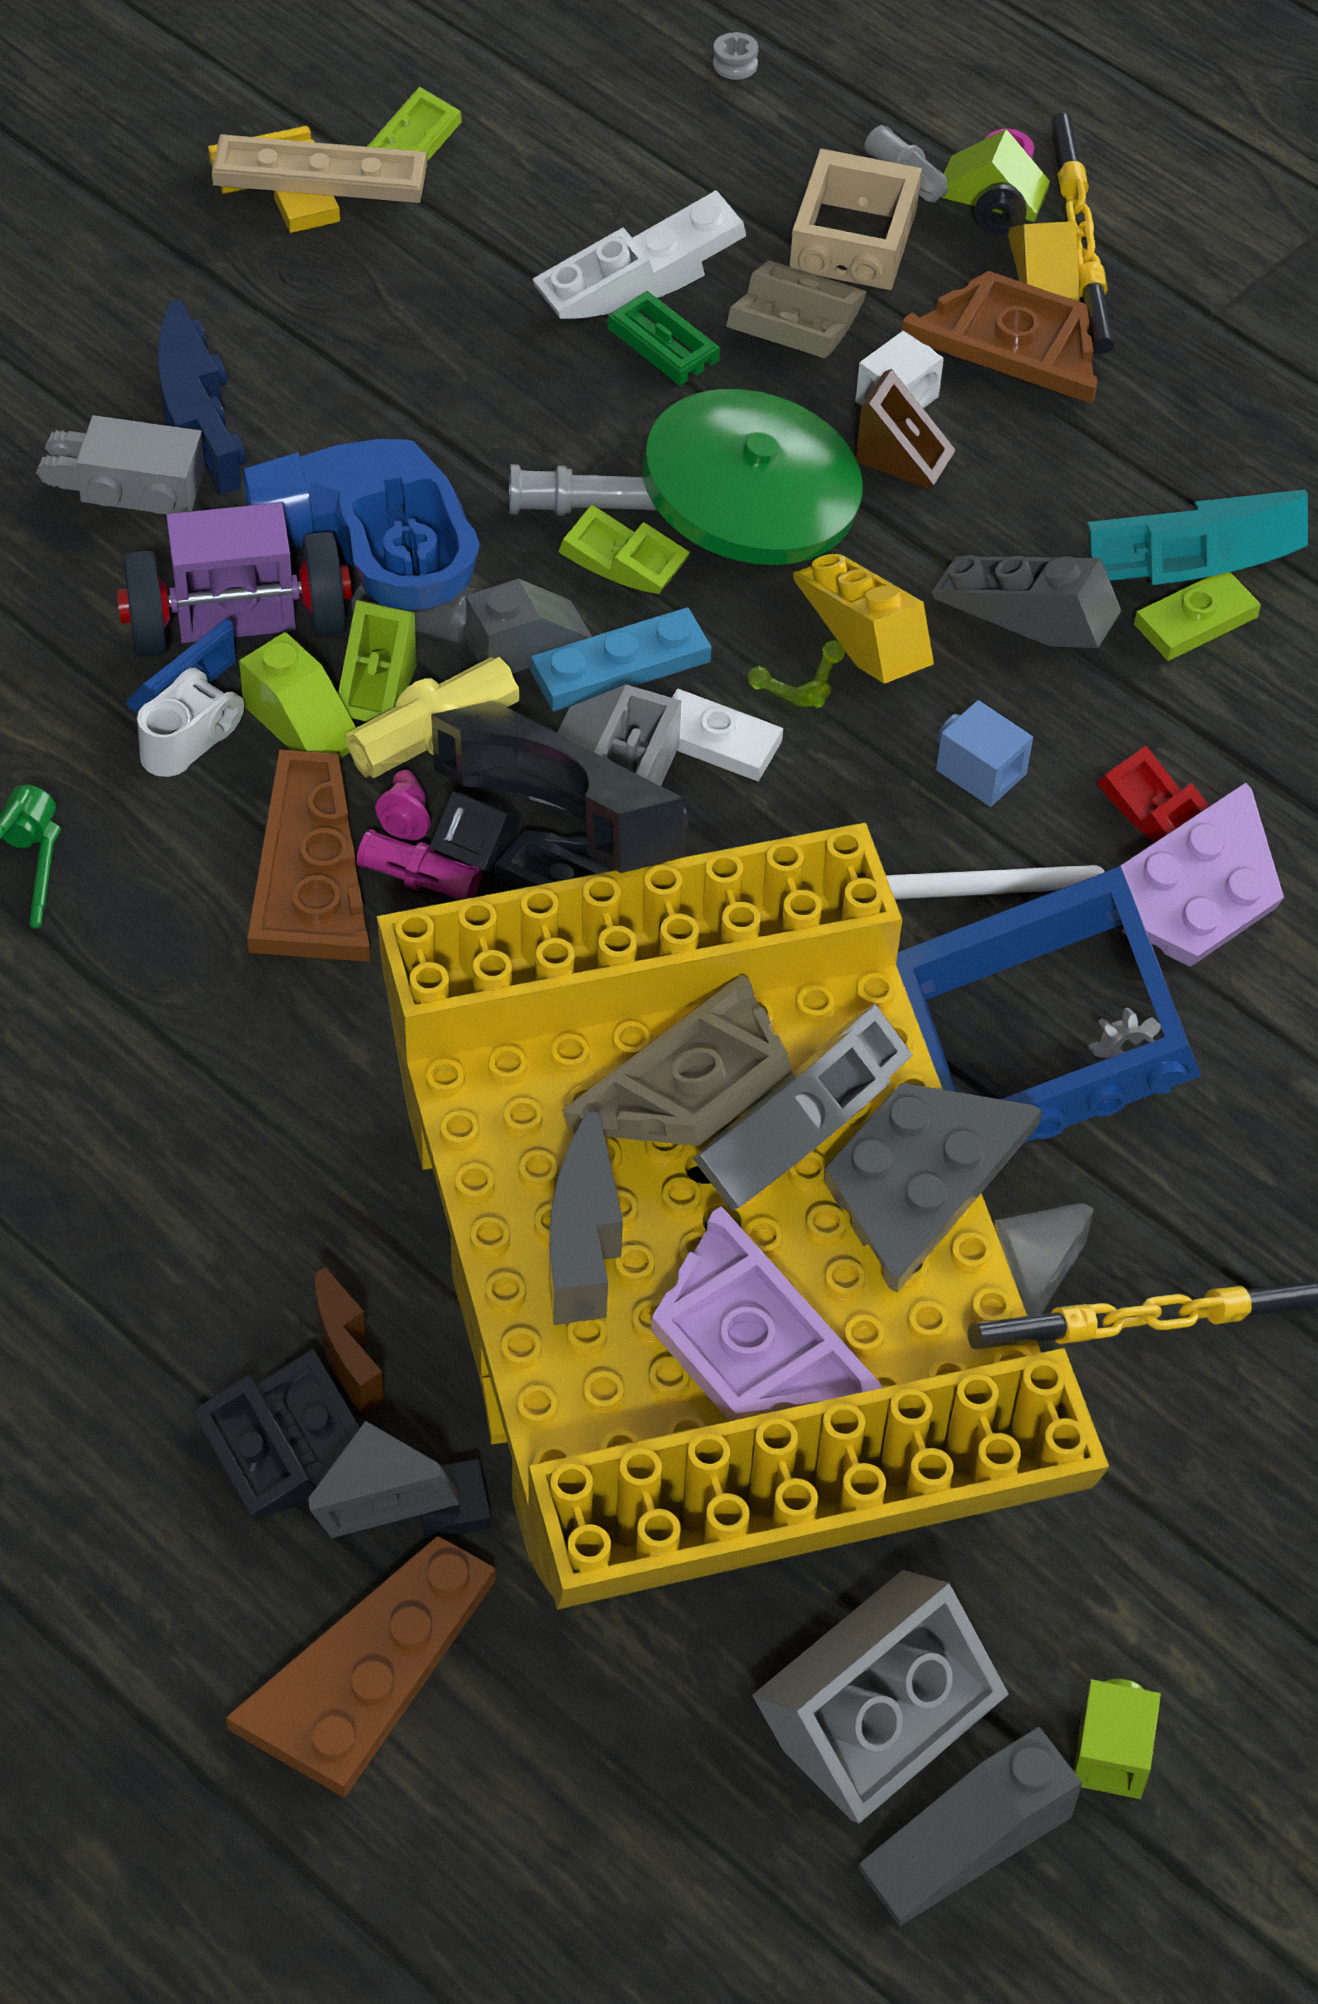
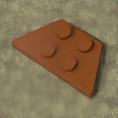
M987 271L969 281L965 288L953 290L938 298L937 309L921 318L911 313L902 322L901 332L905 331L922 344L938 351L1091 404L1095 399L1097 377L1093 376L1092 369L1093 347L1092 339L1088 335L1089 317L1087 304Z

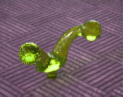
M838 641L826 643L823 647V658L813 682L800 687L790 686L771 678L769 671L761 666L755 667L749 672L748 681L752 687L756 689L766 688L800 707L815 705L819 708L824 705L825 699L831 692L828 679L832 664L843 659L845 649Z

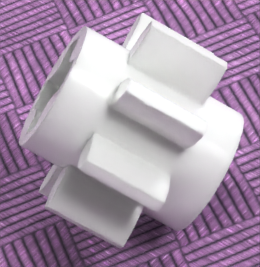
M1125 1008L1122 1020L1112 1024L1102 1018L1098 1021L1104 1030L1101 1041L1090 1044L1088 1049L1095 1056L1108 1059L1124 1053L1120 1047L1128 1039L1136 1047L1153 1042V1037L1159 1032L1161 1026L1153 1017L1145 1020L1139 1026L1136 1014L1130 1008Z

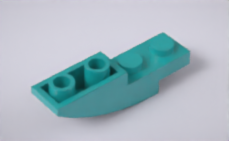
M1306 490L1195 501V510L1087 522L1088 558H1101L1109 581L1149 577L1152 585L1165 584L1241 570L1288 555L1308 546V493Z

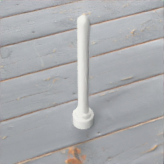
M1087 865L887 875L886 877L894 899L1058 891L1102 874L1105 871L1100 866Z

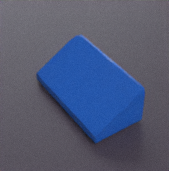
M226 618L146 681L126 701L128 708L138 714L144 704L156 698L173 684L182 672L189 668H197L206 674L207 682L211 683L236 663L233 623Z

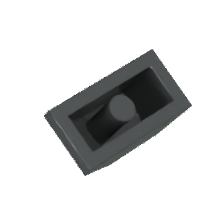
M519 578L466 595V641L478 663L490 657L494 659L500 657L513 674L531 668L532 655L592 637L571 600Z

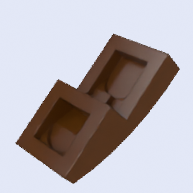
M324 1267L314 1274L318 1325L322 1345L339 1386L363 1419L384 1405L382 1371L362 1349L366 1346L364 1311L327 1268Z

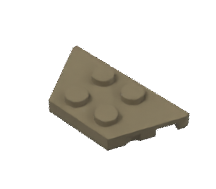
M740 975L564 1108L562 1112L567 1129L572 1133H576L587 1112L599 1111L605 1137L699 1146L792 1074L788 1054L778 1035L773 1034L771 1021L764 1008L759 1007L749 979Z

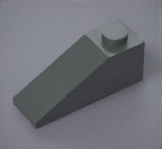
M1038 1727L981 1762L860 1862L858 1869L900 1927L1072 1818L1082 1782L1042 1729Z

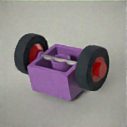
M282 502L166 514L175 587L169 588V596L167 595L165 582L158 576L156 558L153 552L141 551L124 555L125 559H123L127 588L117 589L121 624L131 623L134 651L137 656L145 657L166 653L164 629L170 620L169 607H172V613L178 612L182 643L197 642L226 618L233 623L234 637L296 631L293 600L299 599V593H301L302 604L309 611L315 637L344 634V600L352 599L349 568L348 565L340 566L335 537L333 533L328 532L312 533L303 536V564L299 569L298 582L297 575H291L290 551Z

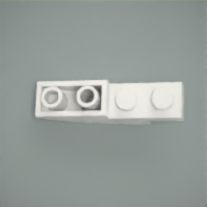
M716 190L633 238L624 228L617 230L533 278L534 286L560 319L585 318L609 314L646 291H649L658 298L705 276L702 261L746 237L744 223Z

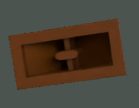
M893 369L884 371L861 406L856 460L858 463L925 488L933 486L956 450Z

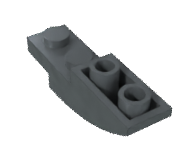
M873 1004L860 1011L788 1078L777 1084L748 1107L695 1155L693 1160L733 1211L779 1178L852 1118L891 1083L889 1077L913 1054L876 1004Z

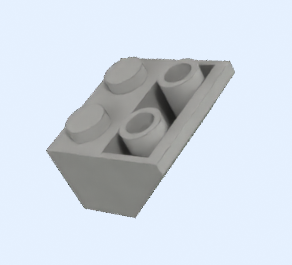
M624 685L570 706L557 734L661 786L679 747L682 701ZM529 796L531 800L561 808L547 801Z

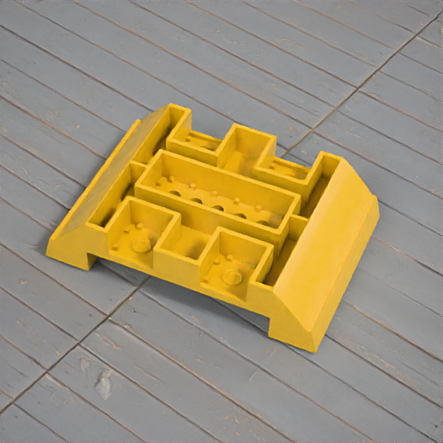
M866 823L683 857L624 873H619L615 870L377 916L383 977L387 989L410 1124L423 1170L433 1168L451 1234L452 1278L482 1385V1378L490 1377L511 1453L512 1499L527 1554L541 1581L554 1597L557 1610L1091 1489L1099 1482L1109 1468V1464L1065 1348L1041 1353L1037 1342L978 1350L973 1349L969 1344L967 1331L969 1325L973 1322L1027 1316L982 1193L896 1293L884 1281V1268L869 1244L863 1246L852 1229L849 1213L844 1208L838 1206L824 1183L826 1167L900 1083L942 1089L896 966L902 917ZM740 975L749 979L759 1007L764 1008L771 1021L773 1034L778 1035L788 1054L792 1073L860 1011L876 1004L913 1056L889 1077L891 1083L852 1118L779 1178L733 1211L711 1183L701 1184L695 1182L687 1175V1172L691 1168L698 1166L693 1157L738 1116L699 1146L605 1137L623 1220L621 1257L604 1260L608 1279L607 1318L553 1325L549 1292L551 1211L557 1179L570 1142L575 1133L567 1129L562 1112L564 1108ZM720 1206L723 1207L884 1388L729 1421L651 1331L653 1314L666 1292L674 1288L678 1281L679 1269L689 1252L694 1253L706 1232L704 1225L708 1222L714 1210Z

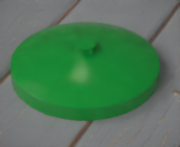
M710 390L696 393L674 403L658 417L652 426L642 459V475L646 491L655 508L676 531L700 547L715 554L752 564L786 565L799 563L818 557L831 550L841 542L852 527L863 492V481L858 462L850 447L836 430L816 414L796 403L775 395L752 390Z

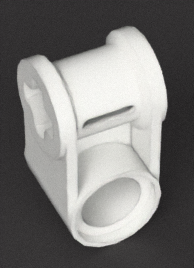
M189 668L182 672L173 684L152 701L144 704L138 712V740L142 766L156 776L169 777L184 772L191 763L215 743L225 739L234 731L244 712L243 698L234 692L223 693L207 682L206 674L197 668Z

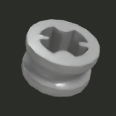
M734 32L721 35L715 40L713 45L715 55L713 66L719 75L736 80L750 77L756 72L758 67V43L753 37L744 33Z

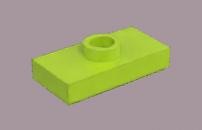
M419 87L367 147L426 152L428 161L462 122L461 111Z
M1231 572L1209 576L1137 611L1134 625L1165 659L1170 661L1258 618L1261 604Z

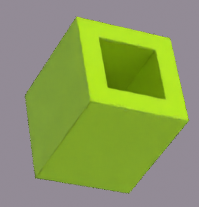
M1091 1679L1082 1709L1073 1770L1082 1782V1788L1141 1799L1151 1770L1161 1693L1144 1690L1139 1684L1125 1679H1110L1105 1682Z

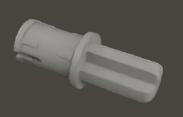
M884 125L876 127L867 136L865 151L877 160L922 168L919 195L926 201L936 202L940 196L946 195L949 189L946 185L947 177L925 159V154L920 147L908 145L893 133L892 129Z

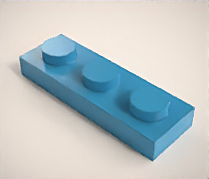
M687 607L532 655L531 673L552 711H556L624 685L636 686L711 662V645Z

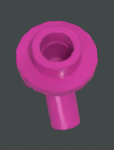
M402 770L393 778L394 787L378 798L375 806L376 814L385 831L393 837L409 841L420 840L426 836L431 826L430 816L424 807L426 803L425 793L414 773L410 770Z

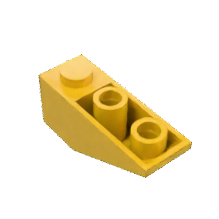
M828 554L818 557L812 562V566L793 573L796 584L855 665L885 684L934 665L923 601L840 554Z

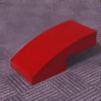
M1147 746L1109 771L1096 783L1120 812L1153 843H1156L1210 807L1192 783L1181 790Z

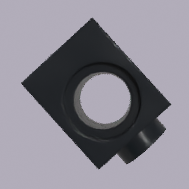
M452 791L430 848L484 871L494 872L495 863L511 846L522 817L470 795Z

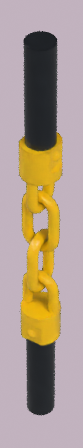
M1059 113L1052 119L1060 171L1057 174L1062 196L1066 198L1068 222L1076 221L1075 215L1080 211L1084 214L1085 221L1079 225L1076 223L1079 295L1084 297L1085 304H1087L1093 349L1095 352L1103 354L1111 351L1114 347L1105 298L1108 291L1104 268L1099 257L1094 253V225L1090 208L1085 204L1088 182L1085 167L1079 160L1072 118L1067 113ZM1082 237H1085L1087 240V249L1082 247Z
M1318 1281L1248 1290L1242 1286L1215 1288L1208 1290L1204 1298L1192 1300L1182 1294L1157 1296L1146 1299L1141 1306L1120 1309L1105 1303L1057 1307L1048 1314L973 1322L968 1327L967 1337L970 1346L978 1350L1055 1340L1059 1344L1090 1341L1092 1339L1118 1335L1122 1328L1146 1324L1156 1330L1187 1328L1194 1325L1200 1318H1207L1212 1324L1216 1325L1242 1321L1246 1316L1318 1307ZM1183 1305L1178 1311L1180 1318L1158 1320L1162 1314L1160 1306ZM1096 1314H1108L1102 1321L1105 1328H1097Z

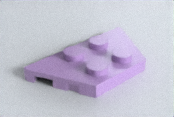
M1244 783L1121 865L1151 944L1161 948L1165 955L1189 967L1275 910L1284 898L1254 795L1247 783Z
M720 1206L714 1210L708 1219L707 1230L694 1253L689 1252L679 1269L678 1281L674 1288L666 1292L653 1314L651 1331L729 1421L884 1388L723 1207Z

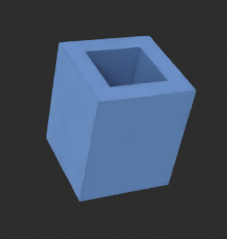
M977 700L961 716L958 714L952 715L940 729L937 737V743L940 746L936 770L991 807L1027 774L1033 736Z

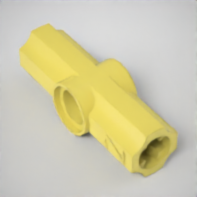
M490 657L440 684L432 678L416 681L400 695L395 708L345 734L346 747L351 753L358 770L366 778L369 776L375 778L426 750L433 755L431 714L488 701H494L507 708L519 701V687L512 676L511 669L500 657L495 659Z

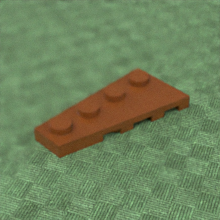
M279 750L247 937L249 953L370 962L369 941L363 915V904L358 884L354 848L350 835L348 811L338 754Z
M437 1536L226 1717L227 1729L345 1798L496 1581V1568Z

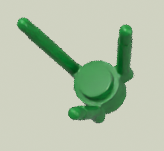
M19 785L12 790L0 813V839L3 838L8 844L18 848H27L33 843H40L29 922L33 929H38L41 927L43 911L45 909L53 847L61 828L51 821L56 810L55 802L51 796L35 786Z

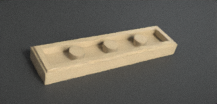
M220 135L212 169V179L215 186L420 203L427 168L426 152Z

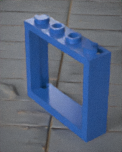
M1121 866L898 952L896 966L942 1089L957 1092L926 1000L1123 924L1165 1037L1001 1099L1035 1105L1042 1110L1039 1126L1025 1142L1036 1138L1047 1139L1054 1137L1070 1125L1094 1116L1115 1114L1123 1109L1126 1104L1155 1093L1166 1094L1173 1092L1171 1087L1201 1076Z

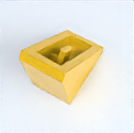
M1076 221L1024 224L1009 228L1008 237L1020 282L1079 302Z

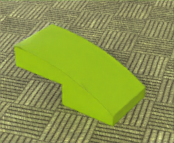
M594 505L588 508L565 536L558 551L573 562L611 581L656 594L661 593L690 554L688 550L645 522L633 532Z

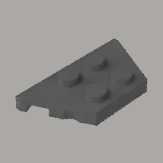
M900 1083L826 1167L825 1185L838 1206L844 1208L849 1213L851 1227L862 1245L866 1246L869 1244L884 1268L883 1279L890 1289L896 1293L900 1290L1039 1126L1042 1114L1041 1109L1030 1104Z

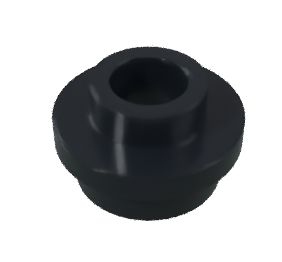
M1004 182L994 183L984 189L977 197L974 209L975 218L984 230L994 234L1009 233V228L1023 224L1027 213L1026 200L1022 193L1013 185ZM1005 208L1009 213L1000 215L993 213L992 210Z

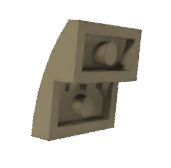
M768 260L752 273L748 293L730 307L726 327L826 359L837 347L853 323L864 302L866 291Z

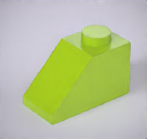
M286 632L282 633L239 660L244 707L290 750L338 754L339 759L350 753L346 747L345 734L355 729L356 726L323 666Z

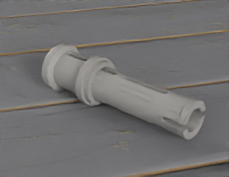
M510 464L509 515H518L520 509L554 510L556 516H565V513H571V508H589L591 505L604 509L658 511L646 491L643 477L572 475V469H567L566 466H557L555 471L521 470L519 464Z

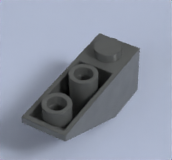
M955 556L931 592L934 599L1049 647L1099 648L1121 612L1101 558H1073L1070 556Z

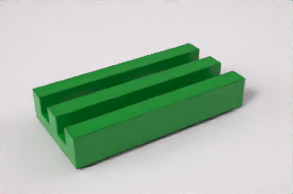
M649 291L642 293L608 315V329L679 386L688 381L689 372L696 376L704 371L705 362L712 366L719 361L720 347ZM639 311H642L652 320H654L656 322V325L652 323L649 319H647L645 316H643ZM672 335L675 338H677L680 342H682L685 346H687L689 349H691L693 352L690 353L682 345L676 342L672 338Z

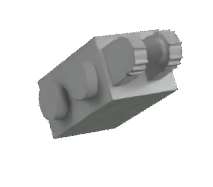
M92 415L86 433L72 431L66 433L63 430L51 432L45 449H47L51 456L42 457L36 474L47 485L80 491L81 502L149 511L157 514L192 512L205 472L201 430Z

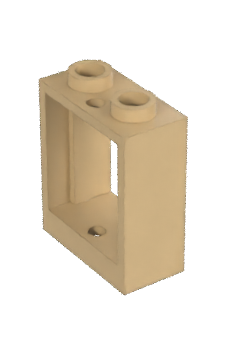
M820 149L792 231L790 267L817 276L892 290L918 207L922 168ZM821 204L892 217L886 239L815 226ZM842 265L846 267L847 270H841L837 266Z

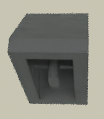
M367 1421L364 1422L308 1498L311 1513L331 1538L460 1504L459 1492L439 1463Z

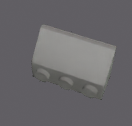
M902 1570L752 1696L782 1750L852 1821L860 1823L1008 1695V1692L950 1583Z

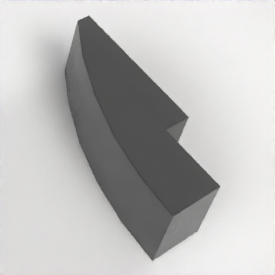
M599 1111L587 1112L570 1142L557 1179L551 1211L549 1292L553 1325L607 1318L608 1279L604 1260L621 1257L623 1220Z

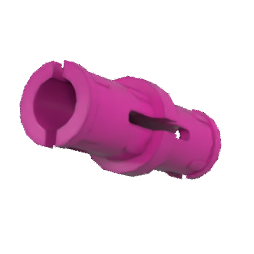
M369 829V832H366L363 836L357 852L356 861L358 866L367 867L404 880V886L415 891H419L421 887L458 900L474 898L480 885L482 869L437 854L433 848H430L429 844L423 842L414 846Z

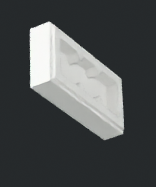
M677 689L672 697L682 701L680 739L677 751L759 782L782 742L783 728Z

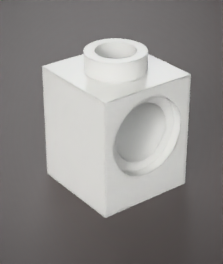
M902 331L859 363L856 402L862 406L884 371L893 369L922 408H925L939 397L944 358L935 353L931 347L922 344L905 331Z

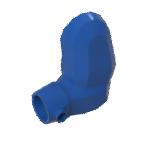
M375 439L340 444L299 457L297 452L243 468L247 506L282 502L290 554L296 552L298 548H302V540L305 535L322 532L333 533L336 545L341 546L342 555L347 563L357 570L365 592L379 604L412 612H426L451 601L470 584L480 547L476 532L467 522L462 504L448 478L414 441Z

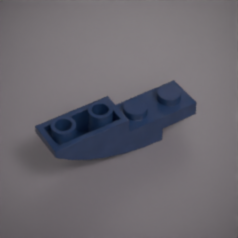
M180 299L172 301L168 305L162 322L158 344V368L165 425L201 430L205 467L219 494L223 495L241 489L239 465L246 463L240 437L236 432L228 433L226 429V419L222 408L220 390L221 386L227 384L226 372L217 353L210 355L208 352L207 339L198 318L190 319Z

